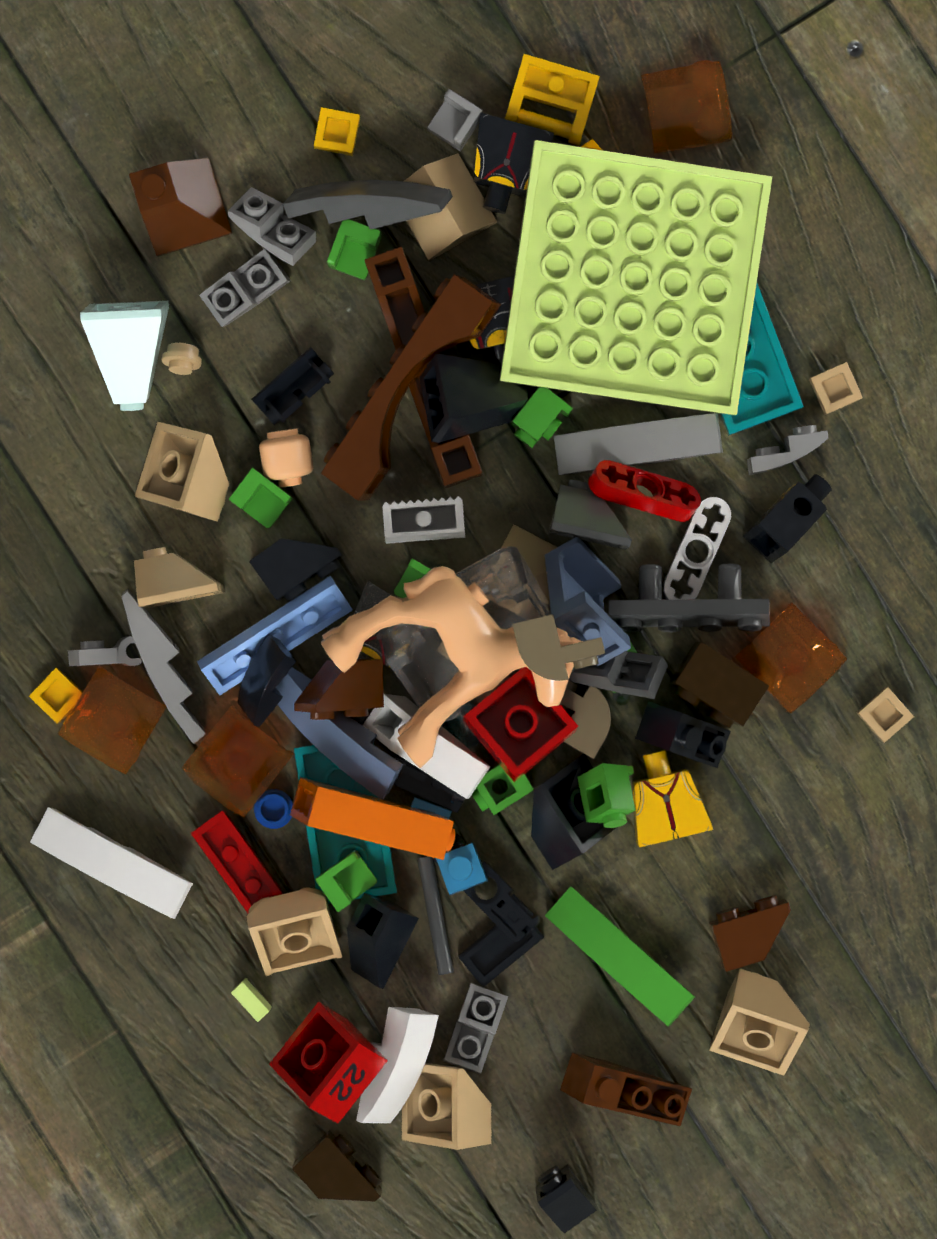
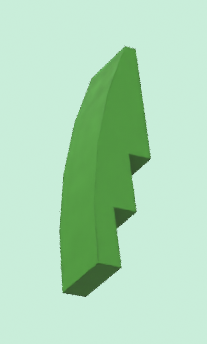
M570 886L546 913L545 917L668 1027L695 998L659 963L573 887Z

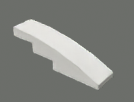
M47 808L30 843L65 863L173 919L176 918L193 884L138 851L121 845L94 828L86 827L54 808Z

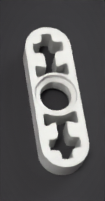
M717 497L707 498L701 501L700 506L693 514L663 582V594L667 600L696 599L731 520L730 507L724 500ZM713 505H717L720 507L718 514L723 516V521H716L711 526L709 533L717 535L713 542L704 534L693 533V529L696 525L702 530L707 521V517L702 514L703 509H711ZM693 540L704 542L708 548L707 558L701 563L691 562L686 556V546ZM679 561L690 569L701 570L698 578L694 574H690L687 586L692 589L690 595L683 594L680 599L674 597L675 589L670 587L672 580L679 581L685 571L677 569Z

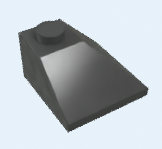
M569 480L568 486L560 484L549 533L570 538L578 537L583 541L624 550L630 547L632 538L605 500L596 496L589 488L588 483Z

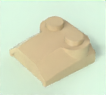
M302 888L298 891L262 898L250 907L249 914L247 915L248 929L266 976L292 968L343 957L329 911L327 897L321 890Z

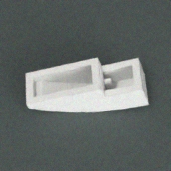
M388 1007L382 1043H371L388 1061L361 1094L356 1121L360 1123H391L410 1096L422 1072L433 1041L439 1015L417 1008Z

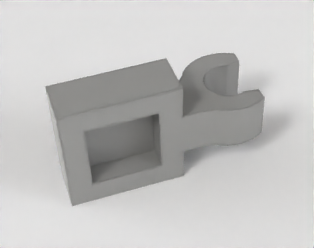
M132 636L119 639L113 648H105L104 641L80 642L81 650L68 651L69 666L103 664L136 666L142 663V659L129 658L126 654V647L129 644H135Z

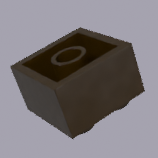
M695 642L670 680V683L677 686L673 692L675 695L692 706H697L699 702L710 708L706 715L728 728H731L733 723L744 726L769 687L768 684L703 642Z

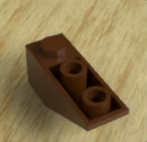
M574 1052L571 1054L560 1088L561 1091L583 1104L676 1126H681L692 1092L690 1087L606 1060Z

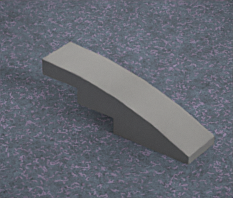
M718 413L635 423L554 436L559 475L593 471L597 464L603 460H611L633 466L723 453Z
M128 588L122 593L121 597L132 637L146 671L168 711L194 744L206 734V730L183 703L192 694V688L169 662L179 653V648L145 608L138 606L137 598Z

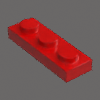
M222 810L191 832L193 838L248 914L250 907L260 899L284 894L225 810Z

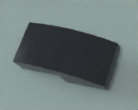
M268 634L254 655L243 678L238 696L239 706L257 727L262 725L283 698L276 687L296 662L283 643Z

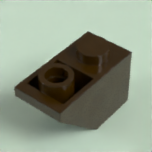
M329 1130L294 1161L292 1170L318 1199L375 1202L381 1197L382 1188L379 1184L382 1180L369 1164L366 1163L363 1167L352 1156L356 1152L354 1147L342 1134L335 1137Z

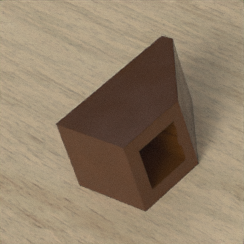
M358 658L356 663L345 673L332 660H327L294 702V711L310 712V719L325 720L334 719V711H344L345 717L368 716V709L384 708L383 659Z
M774 895L754 901L755 908L740 912L739 907H734L716 913L717 920L709 922L722 967L726 972L765 960L791 911L789 902L785 899L778 901L777 896Z

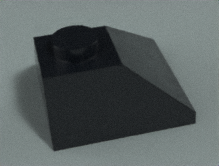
M585 754L576 758L534 789L531 837L552 870L582 855L616 829L605 828L603 823L586 822L578 777L593 769Z

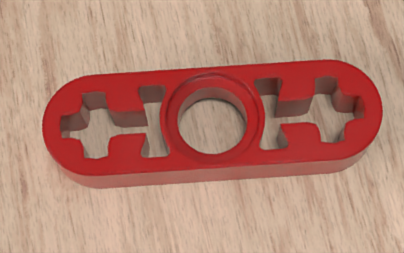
M611 460L599 462L588 479L589 488L601 499L679 522L690 520L701 504V497L698 491L685 482ZM637 485L647 488L653 497L641 493Z

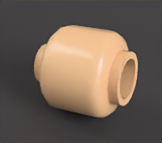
M298 428L267 433V439L260 443L259 452L263 475L268 480H278L279 488L303 484L301 476L308 475L313 471L314 466L309 438L306 435L298 434Z

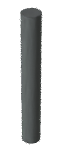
M418 857V867L438 975L450 974L454 972L433 857Z

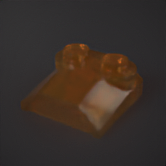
M701 60L690 66L641 75L651 125L654 154L732 140L731 114L720 61Z
M792 602L770 623V626H767L750 644L735 656L749 673L769 685L767 691L789 714L807 701L847 660L840 652L838 646L830 641Z
M99 665L57 733L72 745L97 760L127 774L130 767L137 761L141 749L165 711L166 705L119 679Z
M231 705L185 762L182 770L196 785L224 807L245 817L294 753L278 744L236 710V707Z

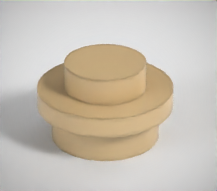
M171 343L167 347V352L162 354V363L169 367L168 370L179 375H189L192 373V370L199 369L202 359L198 356L199 349L186 343Z

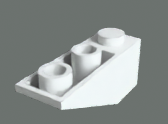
M384 694V708H374L363 726L377 735L376 738L391 751L418 767L403 750L397 738L400 736L398 729L413 717L419 707L405 696ZM441 726L433 757L419 769L464 798L469 799L491 766Z

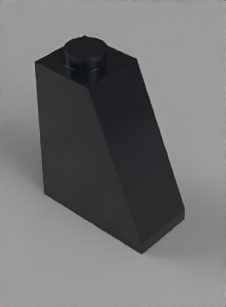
M436 353L419 377L431 442L440 443L510 423L528 400L527 386L500 381L502 364Z

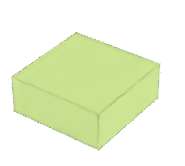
M244 978L231 992L257 1022L272 1008L269 1002L247 978Z

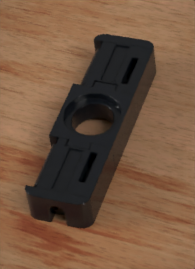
M455 834L454 844L450 851L466 845L463 841L458 842L462 836ZM484 861L482 866L486 876L493 878L497 883L498 889L495 896L488 900L481 899L476 894V886L463 891L511 941L519 943L540 923V917L537 915L533 919L532 916L534 914L515 894L510 895L514 890Z

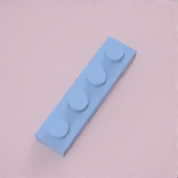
M329 576L198 660L197 663L218 694L222 695L243 681L254 655L268 634L279 639L287 650L290 651L353 609L332 577Z

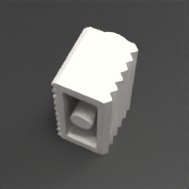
M459 496L455 500L449 497L447 501L444 498H441L439 501L433 498L431 502L425 499L423 503L419 499L415 503L409 500L407 504L403 501L399 504L394 501L391 505L385 502L382 506L386 544L465 538L463 502Z

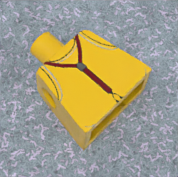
M666 750L643 755L648 778L632 781L637 846L640 848L713 830L711 821L689 771L681 769L671 772Z

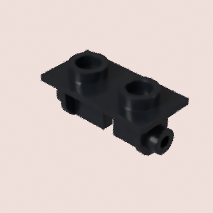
M310 347L251 400L274 426L280 421L284 424L286 422L285 419L303 404L301 400L305 396L310 398L326 383H331L329 378L334 375V372Z
M396 756L395 759L402 763L403 766L393 785L458 813L465 799L463 796L401 756Z

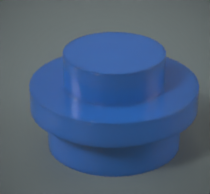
M270 789L258 796L254 804L256 819L261 825L270 829L285 826L292 818L290 816L293 806L292 799L287 793L279 789Z

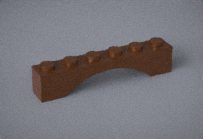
M402 246L364 260L396 350L402 344L405 346L414 335L412 327L417 318L424 312ZM425 366L410 384L409 389L446 489L482 476V470L469 434L440 443L431 442L419 379L427 367Z
M453 275L451 280L446 278L440 284L434 295L437 301L429 313L424 311L417 318L412 327L414 335L406 346L402 344L395 351L390 359L392 368L384 379L380 377L372 385L367 395L370 398L363 411L358 410L353 414L345 428L349 432L341 444L335 443L330 448L324 458L326 466L321 474L358 501L370 500L391 469L390 442L392 426L399 404L410 384L423 368L430 363L436 353L441 354L460 343L479 338L502 305L462 276Z

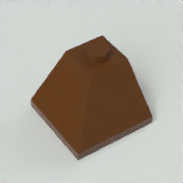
M209 158L166 162L129 174L143 221L157 257L232 234Z

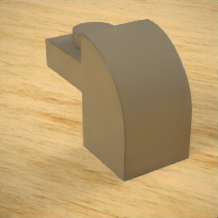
M553 614L512 624L518 650L524 663L534 673L549 680H569L565 666L566 663L573 662L574 668L580 669L599 664L597 656L605 654L602 637L561 647Z
M568 681L560 703L573 710L570 717L579 727L564 742L594 759L610 729V708L606 698L596 687L587 686L581 697L576 694L579 686Z

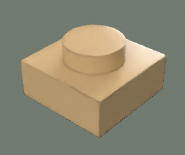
M847 362L809 379L824 415L863 398Z
M889 687L882 689L856 712L883 743L914 717Z

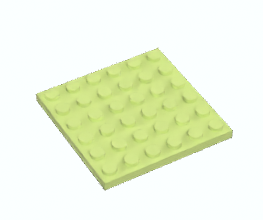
M535 140L526 191L500 381L737 415L772 176Z

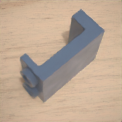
M578 537L545 554L551 615H554L555 624L561 630L568 632L569 637H575L581 641L602 637L605 654L597 656L599 661L597 666L631 649L630 637L604 611L603 599L621 588L620 580Z

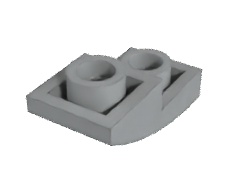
M252 187L228 210L230 219L249 237L292 266L316 243V231L288 218V216L284 215L283 203Z
M264 248L236 271L227 273L199 296L221 327H225L289 283L291 279L275 256Z
M816 425L793 428V435L784 438V453H780L779 446L756 449V456L747 459L749 475L778 469L804 457L828 439V431L817 432Z
M472 983L470 984L443 1062L481 1074L508 996Z

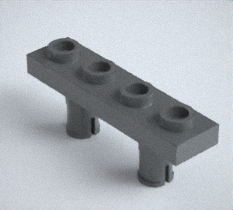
M647 564L639 567L638 599L609 600V616L624 632H638L642 630V627H658V630L663 632H677L682 627H698V630L704 632L719 631L722 627H738L741 631L754 632L761 630L762 626H770L769 599H742V568L738 564H722L718 567V599L663 600L662 567Z

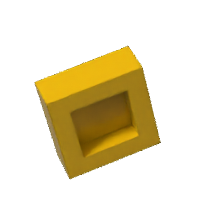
M321 107L314 149L353 156L360 115Z
M55 668L29 695L57 724L86 696L59 668Z

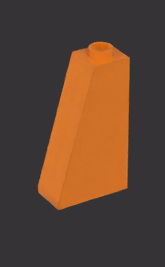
M300 777L290 816L306 826L444 860L446 851L449 852L454 844V821L444 816Z

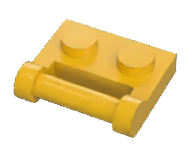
M524 54L505 119L553 132L556 136L569 139L568 143L580 146L600 76ZM523 99H529L576 113L574 123L571 124L521 109Z

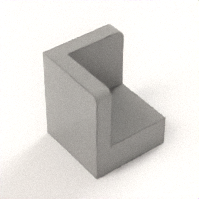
M448 89L444 95V102L427 127V131L461 152L479 124L482 109Z

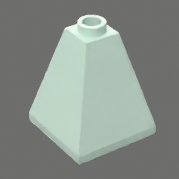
M168 301L89 304L80 312L81 323L114 404H120L121 411L144 409V403L149 399L169 310Z

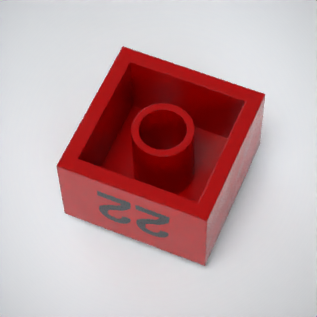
M527 667L517 671L465 714L463 722L514 783L575 733L579 727L560 704L558 706L546 707L538 701L532 671Z
M318 1002L269 1065L310 1109L338 1124L388 1060L347 1018Z

